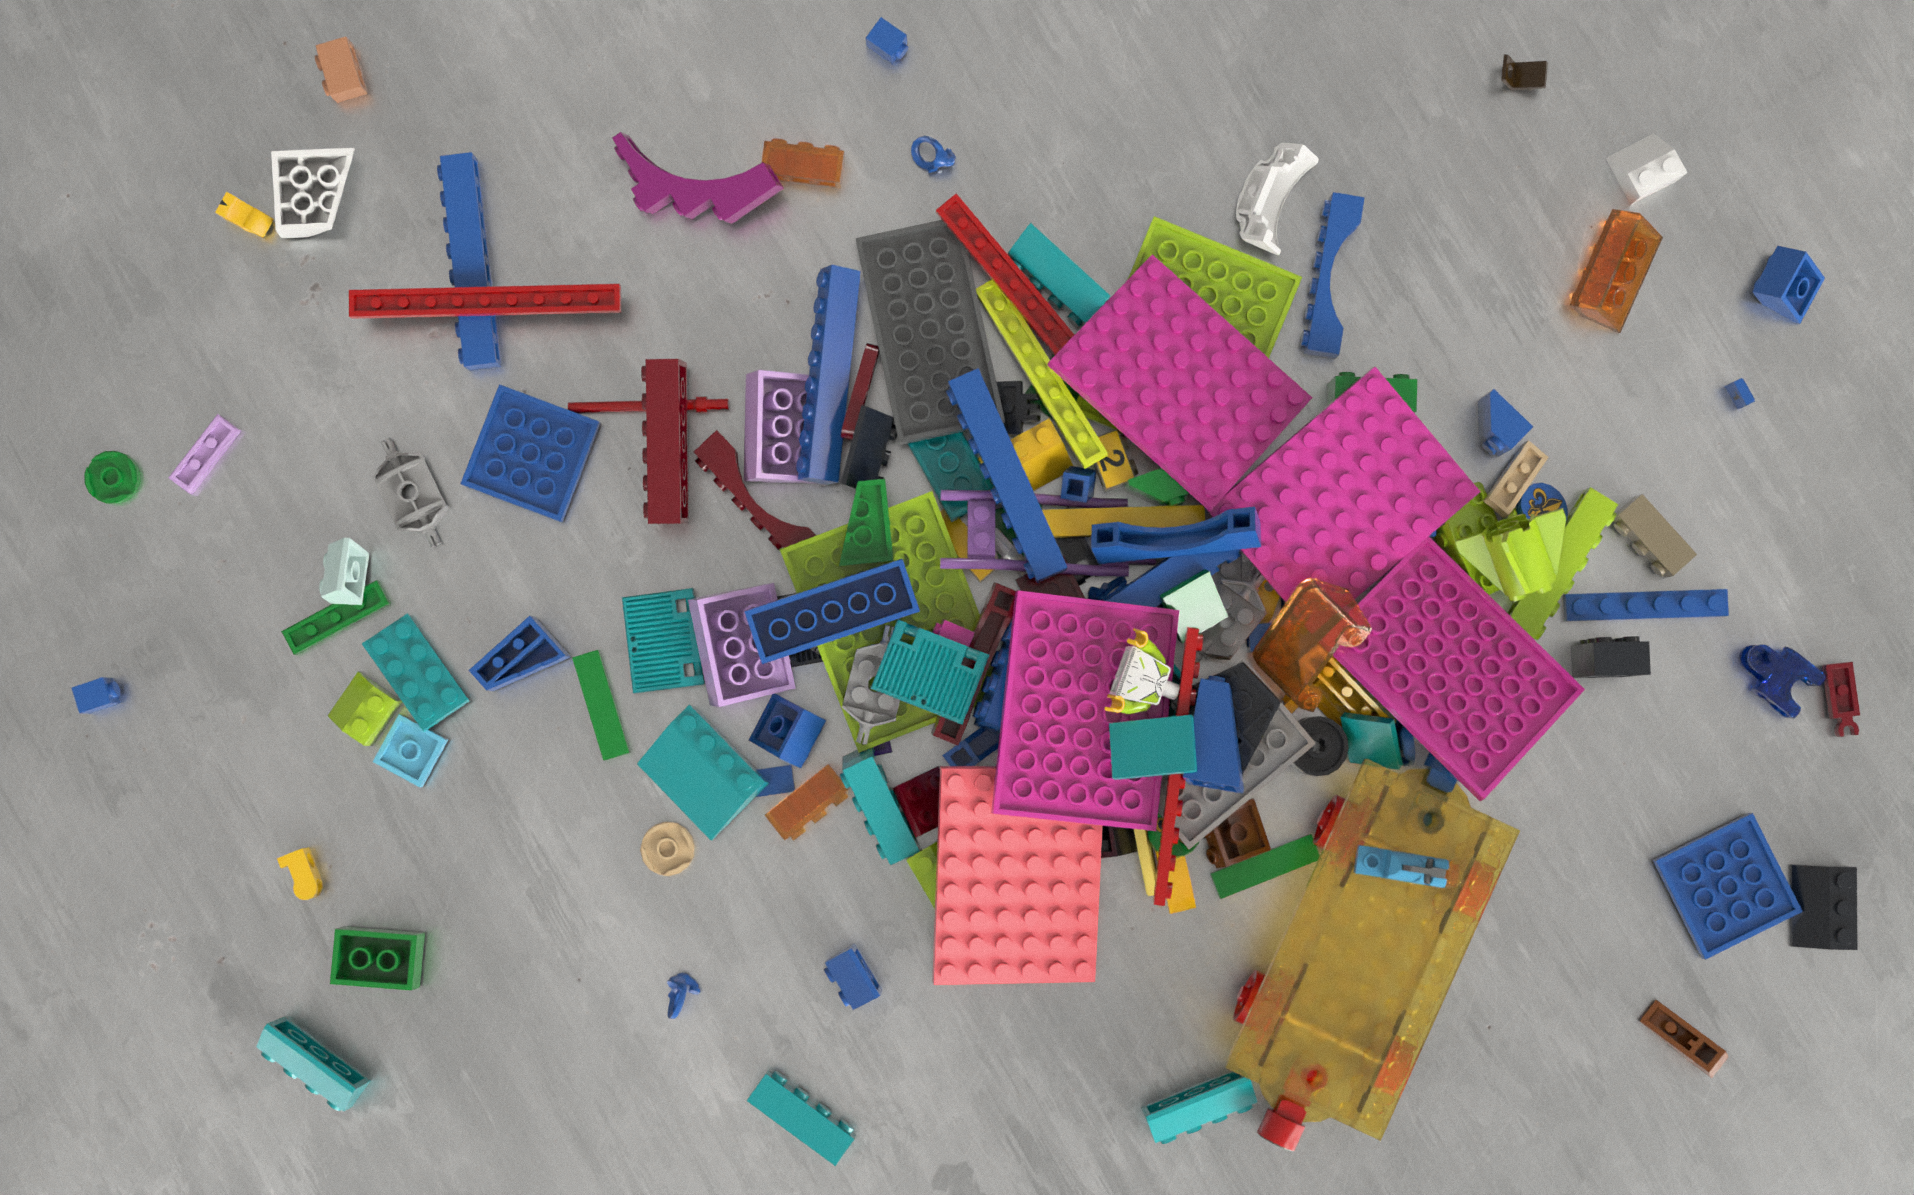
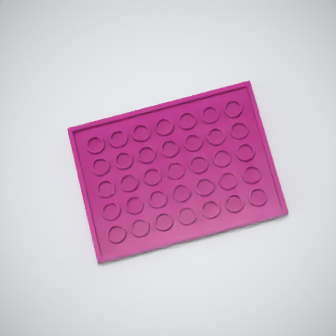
M1153 254L1047 364L1209 511L1216 506L1313 398Z
M1372 367L1231 488L1211 511L1208 509L1207 511L1212 517H1215L1229 509L1256 508L1261 522V547L1240 550L1312 634H1315L1480 493V491L1376 367Z
M1429 536L1409 552L1320 641L1479 801L1484 800L1585 690Z
M1019 590L1015 592L991 809L992 814L1156 831L1162 775L1119 780L1112 779L1109 723L1168 717L1170 699L1161 696L1158 705H1151L1147 711L1134 714L1106 711L1105 707L1112 705V700L1107 695L1110 693L1126 646H1134L1127 643L1128 638L1132 640L1136 638V632L1133 631V628L1146 632L1148 639L1156 645L1165 657V665L1171 668L1168 681L1172 682L1180 610Z

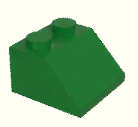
M1162 468L1131 478L1124 485L1126 492L1155 506H1180L1186 501L1185 498L1189 494Z

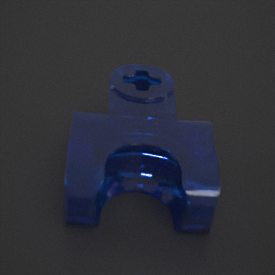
M1767 645L1745 646L1739 654L1740 665L1758 680L1752 687V692L1784 718L1794 720L1801 711V707L1793 700L1791 695V688L1797 680L1804 682L1808 686H1821L1826 680L1825 674L1798 652L1786 646L1778 654Z

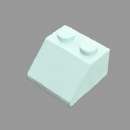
M342 538L329 544L328 551L323 558L325 571L324 577L320 581L319 591L321 597L331 604L362 605L369 553L352 539Z

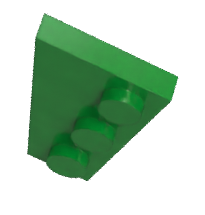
M885 479L858 481L839 566L893 561Z

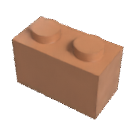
M346 36L315 45L318 55H315V61L319 71L324 73L325 80L322 81V85L327 96H331L337 103L368 94L354 45Z

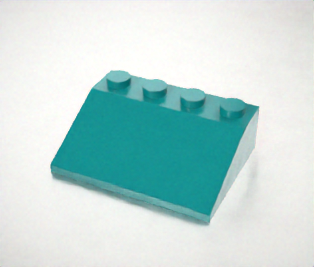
M690 704L667 726L637 763L711 841L769 784L707 718Z

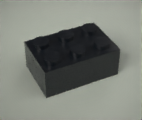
M1640 636L1614 639L1612 637H1595L1579 640L1580 645L1571 646L1573 678L1651 675L1649 641H1640Z

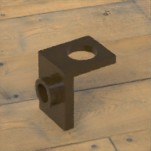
M1504 54L1501 81L1510 90L1546 88L1548 62H1514L1508 54Z

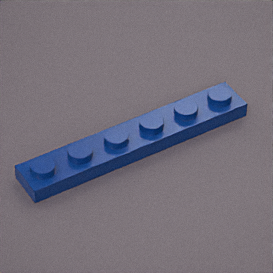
M1727 589L1563 595L1564 622L1729 616Z

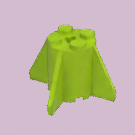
M1514 508L1508 518L1495 523L1497 528L1491 532L1489 527H1487L1483 532L1458 539L1455 543L1459 553L1508 596L1510 601H1518L1523 599L1526 594L1535 591L1537 594H1542L1553 588L1551 583L1557 578L1566 516L1563 508L1537 516L1531 514L1530 519H1527L1526 514L1517 515L1516 508Z

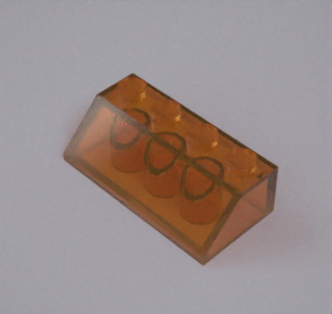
M1612 209L1604 223L1603 231L1593 248L1591 258L1587 267L1583 270L1582 278L1572 295L1570 306L1581 317L1618 333H1621L1663 239L1661 234L1641 213Z

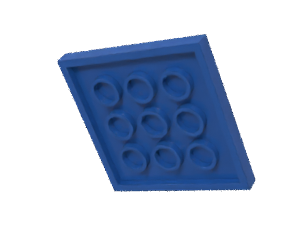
M499 384L460 484L563 522L601 423Z
M1748 813L1653 860L1702 959L1706 960L1803 912L1753 813Z

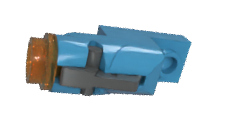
M1357 845L1353 873L1448 889L1449 886L1456 887L1459 865L1454 864L1452 860Z

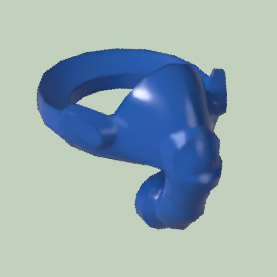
M930 136L918 137L911 146L913 160L921 168L927 169L928 173L938 171L940 167L953 166L956 156L952 149L947 148L944 150L942 145ZM923 142H928L935 148L936 157L931 162L924 160L920 155L919 147Z
M1123 576L1109 583L1104 582L1100 588L1091 586L1088 590V599L1105 600L1127 585L1126 578Z
M683 972L670 977L667 981V984L672 989L668 994L670 1001L667 1016L670 1019L677 1018L681 1012L686 997L687 985L690 986L689 993L700 994L699 985L696 980Z

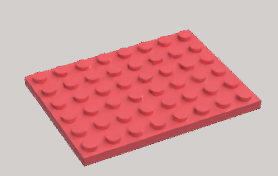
M940 766L933 984L1095 982L1103 825L992 814L996 766Z

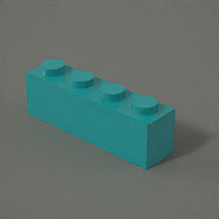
M768 1070L748 1097L747 1102L836 1166L855 1140L856 1134L853 1132V1126L843 1119L837 1121L830 1116L832 1111L821 1103L815 1105L809 1100L810 1095L800 1087L792 1088L786 1083L788 1079L780 1072L775 1070L772 1073Z

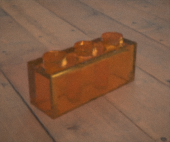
M778 138L764 141L762 162L771 166L779 181L841 189L845 153L839 147L825 145L824 148H818L809 142H798V145L787 144L786 140Z
M828 764L766 813L765 817L784 841L788 838L794 841L806 832L803 826L812 820L815 824L827 815L825 809L833 803L837 807L848 798L846 792L850 788L846 789L839 774L831 764Z

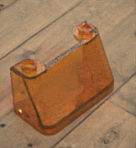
M1314 578L1306 579L1296 587L1253 651V658L1258 667L1299 708L1314 712L1322 700V692L1319 687L1312 685L1340 645L1345 647L1360 645L1370 634L1372 627L1349 589Z

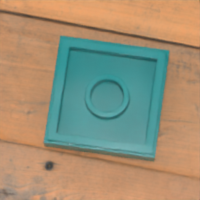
M1344 712L1340 718L1342 728L1348 739L1349 762L1399 770L1403 763L1394 719Z

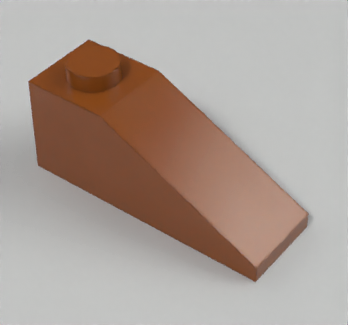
M1658 1000L1653 1003L1640 1020L1643 1025L1710 1078H1713L1728 1059V1054L1723 1048Z

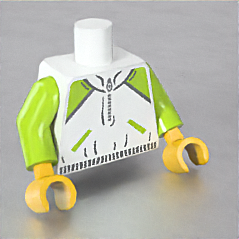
M1133 628V631L1136 632V638L1134 640L1127 639V643L1134 646H1126L1110 693L1107 695L1108 698H1111L1112 705L1105 707L1106 711L1134 714L1147 711L1151 705H1158L1161 696L1171 700H1175L1178 696L1180 685L1168 681L1171 668L1165 665V657L1156 645L1148 639V634L1142 630Z

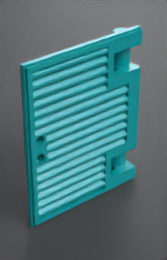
M693 588L622 597L633 694L705 684L688 602L689 599L696 598ZM685 599L687 612L678 613L676 600ZM693 663L694 676L685 677L684 664Z
M897 620L871 689L963 725L990 655L904 621ZM903 633L915 638L913 645L900 641ZM964 657L976 661L974 669L961 665Z

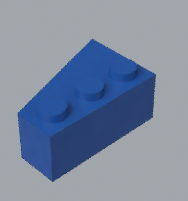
M528 616L468 671L486 691H495L571 658V656L536 617Z

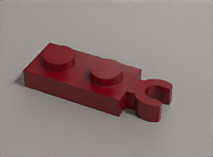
M1853 662L1822 665L1829 719L1837 718L1838 721L1834 728L1835 735L1837 737H1844L1843 730L1845 726L1850 728V735H1858L1859 727L1853 721V716H1860Z

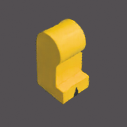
M227 191L215 211L223 219L262 238L265 237L274 220Z
M309 847L301 848L277 858L280 868H289L294 881L293 891L296 897L301 900H309L321 894L323 883Z

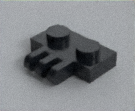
M1022 381L997 382L1005 419L1003 424L1008 436H1018L1023 433V422L1041 421L1040 415H1030V411H1040L1039 404H1030V401L1040 400L1038 394H1023Z

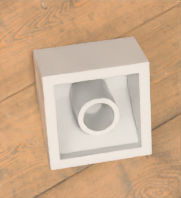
M1654 133L1606 158L1630 205L1678 181L1688 173L1675 149Z

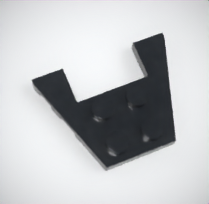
M1241 662L1213 676L1225 678V682L1229 683L1231 687L1237 736L1242 740L1238 746L1243 775L1275 716L1281 701L1244 662ZM1200 682L1192 685V689L1196 690L1195 705L1197 702ZM1178 696L1175 700L1170 699L1169 706L1175 712L1177 709Z

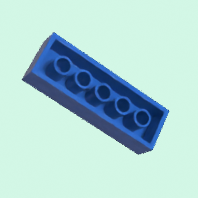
M898 559L745 610L744 612L761 663L765 664L920 612L903 559Z

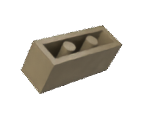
M1643 494L1632 498L1617 512L1614 519L1615 529L1633 542L1632 547L1639 555H1645L1652 563L1650 564L1651 569L1657 575L1664 576V578L1672 577L1697 555Z

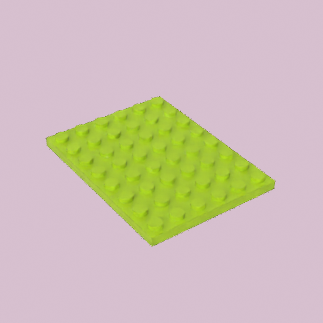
M1154 216L1128 279L1153 254L1269 358L1302 276ZM1079 394L1076 403L1087 420L1111 430L1118 429Z
M932 491L888 508L893 561L903 559L920 612L817 646L858 752L936 722L938 715L900 700L896 721L872 727L867 745L862 744L864 733L861 743L856 742L860 728L859 722L842 708L856 649L877 644L880 640L882 641L885 625L890 626L889 637L891 626L895 627L897 620L932 632L936 622L941 624L942 619L974 631L980 616L963 569H940V558H958ZM848 524L780 549L796 593L892 561L839 566ZM903 633L900 641L913 645L915 638ZM991 663L989 665L983 683L987 676L991 677L994 668L993 666H991ZM874 676L869 679L868 688L873 692H877L876 690L871 689V686L875 679ZM983 683L979 690L974 707L976 706L978 701L982 702L985 693L982 691Z

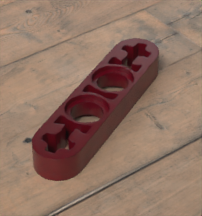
M867 343L865 346L841 431V437L851 440L853 438L861 405L865 406L880 352L878 345Z

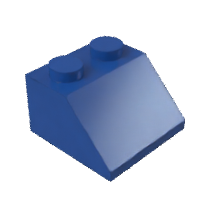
M1777 246L1773 255L1769 257L1761 277L1755 282L1752 292L1762 305L1800 324L1825 277L1806 251Z
M1495 389L1478 400L1479 439L1483 442L1482 447L1489 454H1495L1499 457L1510 451L1533 428Z
M772 694L749 741L779 759L802 768L826 720L777 694Z
M855 943L826 960L825 964L827 967L824 971L831 983L837 982L841 989L838 995L846 1007L850 1005L854 1010L881 995L882 988Z

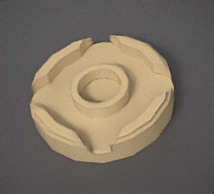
M667 821L655 824L646 832L642 840L640 852L642 860L649 870L659 875L671 876L681 873L690 865L694 858L695 843L693 836L687 828L679 823Z

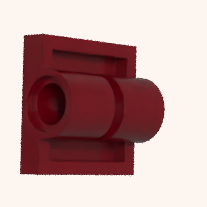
M939 766L892 788L915 837H919L938 827Z

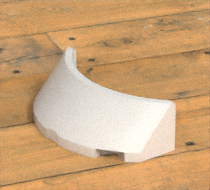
M1280 143L1274 147L1273 155L1266 161L1260 160L1244 182V187L1239 194L1236 219L1240 222L1241 231L1239 233L1241 238L1245 242L1276 255H1280L1281 252L1277 239V226L1282 206L1294 185L1319 160L1303 144Z

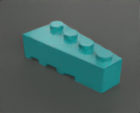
M874 747L862 752L855 750L842 757L843 773L840 774V777L846 789L851 787L855 795L852 797V801L857 811H863L867 820L864 821L865 827L870 836L875 834L879 842L876 844V848L882 860L887 858L891 866L920 852L919 843L904 812H900L898 808L900 804L893 789L887 786L888 780L882 764H876L874 760Z

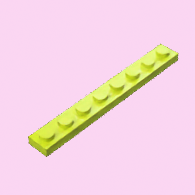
M993 280L976 288L978 299L1083 468L1086 469L1107 457L1108 452L1059 375L1047 366L1050 359L1023 316Z

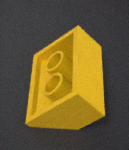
M1050 418L1011 439L1033 491L1061 477L1066 469L1073 466L1064 443ZM978 457L979 462L982 464L981 457Z

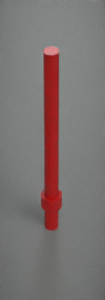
M707 396L696 397V399L687 400V410H696L697 413H705L708 410L729 409V399H708ZM642 401L568 402V410L575 413L646 411V409H642Z

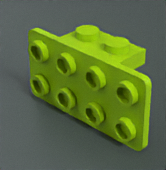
M1476 482L1474 485L1479 489L1480 493L1450 517L1445 524L1436 529L1434 540L1446 554L1490 595L1500 589L1459 553L1455 543L1458 539L1481 533L1487 527H1489L1490 532L1497 528L1495 523L1498 520L1494 510L1483 501L1487 496L1485 488L1481 482Z

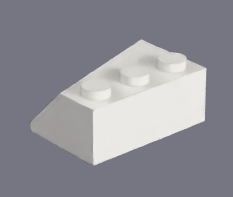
M354 148L271 151L275 227L281 238L310 237L332 229L354 154Z

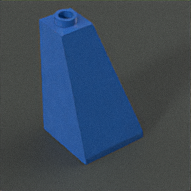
M1208 676V679L1201 678L1194 713L1197 772L1184 773L1183 778L1189 785L1243 794L1244 783L1231 687L1229 683L1225 682V678Z

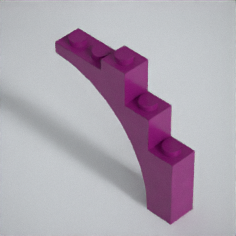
M619 132L612 137L616 144L614 147L615 152L621 160H626L630 167L628 169L629 175L638 183L631 190L635 195L633 201L640 211L655 214L674 201L672 203L673 207L680 216L684 215L694 219L714 205L712 210L720 221L724 220L733 224L784 189L771 166L764 162L746 172L723 179H688L673 175L657 166L641 152L629 135Z

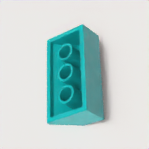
M1032 223L1026 227L1008 252L1009 257L1030 278L1029 280L1038 291L1042 289L1049 296L1047 299L1058 310L1063 308L1069 314L1067 318L1078 328L1080 326L1083 327L1110 299V295Z
M285 1017L267 1023L256 1046L262 1051L261 1055L266 1060L273 1063L276 1061L283 1066V1071L288 1076L302 1080L306 1083L305 1088L316 1095L321 1094L327 1099V1104L337 1111L342 1110L345 1112L350 1109L371 1081Z
M1241 1067L1141 1107L1155 1143L1161 1141V1144H1167L1177 1139V1134L1185 1131L1187 1134L1197 1132L1202 1129V1124L1212 1121V1124L1222 1122L1228 1118L1227 1114L1235 1111L1238 1114L1247 1112L1253 1108L1252 1104L1258 1101L1251 1079Z

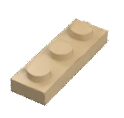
M1529 440L1524 442L1483 501L1501 517L1509 516L1549 457Z

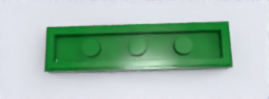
M375 580L364 587L362 605L331 604L281 632L293 655H298L391 605V602L380 581Z
M600 650L572 657L603 761L631 753Z
M1307 834L1272 848L1265 853L1211 872L1210 876L1219 898L1223 899L1319 861L1321 857L1316 845L1313 844L1312 834Z

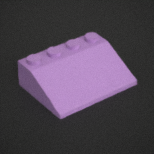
M757 370L746 374L744 481L819 484L798 480L796 469L797 461L801 454L799 437L804 426L802 410L806 404L807 392L805 391V383L809 375Z
M774 583L688 600L709 704L711 706L721 707L795 689L789 656L765 664L761 663L744 612L745 610L777 600Z

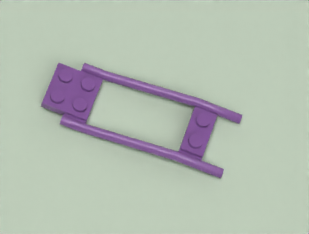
M941 490V501H968V558H940V569L1025 571L1023 564L1027 563V561L995 559V501L990 490ZM1034 493L1040 505L1081 508L1128 507V499L1091 498L1085 503L1061 499V495ZM1156 558L1101 564V566L1066 563L1067 570L1059 574L1129 577V565H1155Z

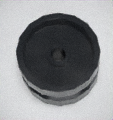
M1322 716L1300 719L1298 721L1299 724L1319 744V748L1317 751H1313L1314 747H1311L1290 766L1299 773L1310 776L1329 775L1338 770L1346 760L1349 749L1348 739L1342 727L1334 720Z

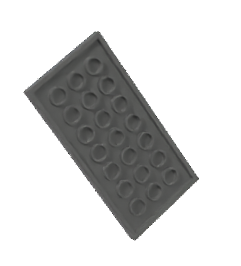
M942 220L855 238L899 445L968 431V429H962L957 415L961 414L957 404L951 405L946 391L950 389L948 381L977 368L983 377L1002 422L1005 423L967 249Z

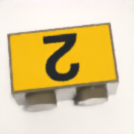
M1118 429L1098 436L1108 452L1107 457L1094 463L1104 493L1123 487L1127 480L1139 474L1134 459L1129 460L1126 450L1129 449L1127 439L1124 434H1119Z

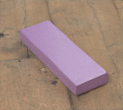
M217 414L168 478L193 495L241 433V430Z

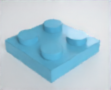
M398 714L373 762L421 788L425 784L448 739L430 729L423 732L417 722L402 714Z

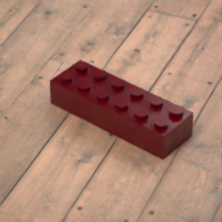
M645 359V366L641 367L642 382H646V393H642V409H646V420L642 421L643 437H647V448H643L642 451L643 464H647V475L643 476V490L647 491V502L643 504V515L645 519H648V524H689L687 362L680 359Z

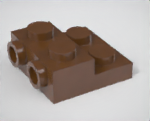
M1254 798L1249 799L1204 837L1209 846V849L1206 851L1207 858L1211 864H1215L1216 868L1227 867L1271 850Z

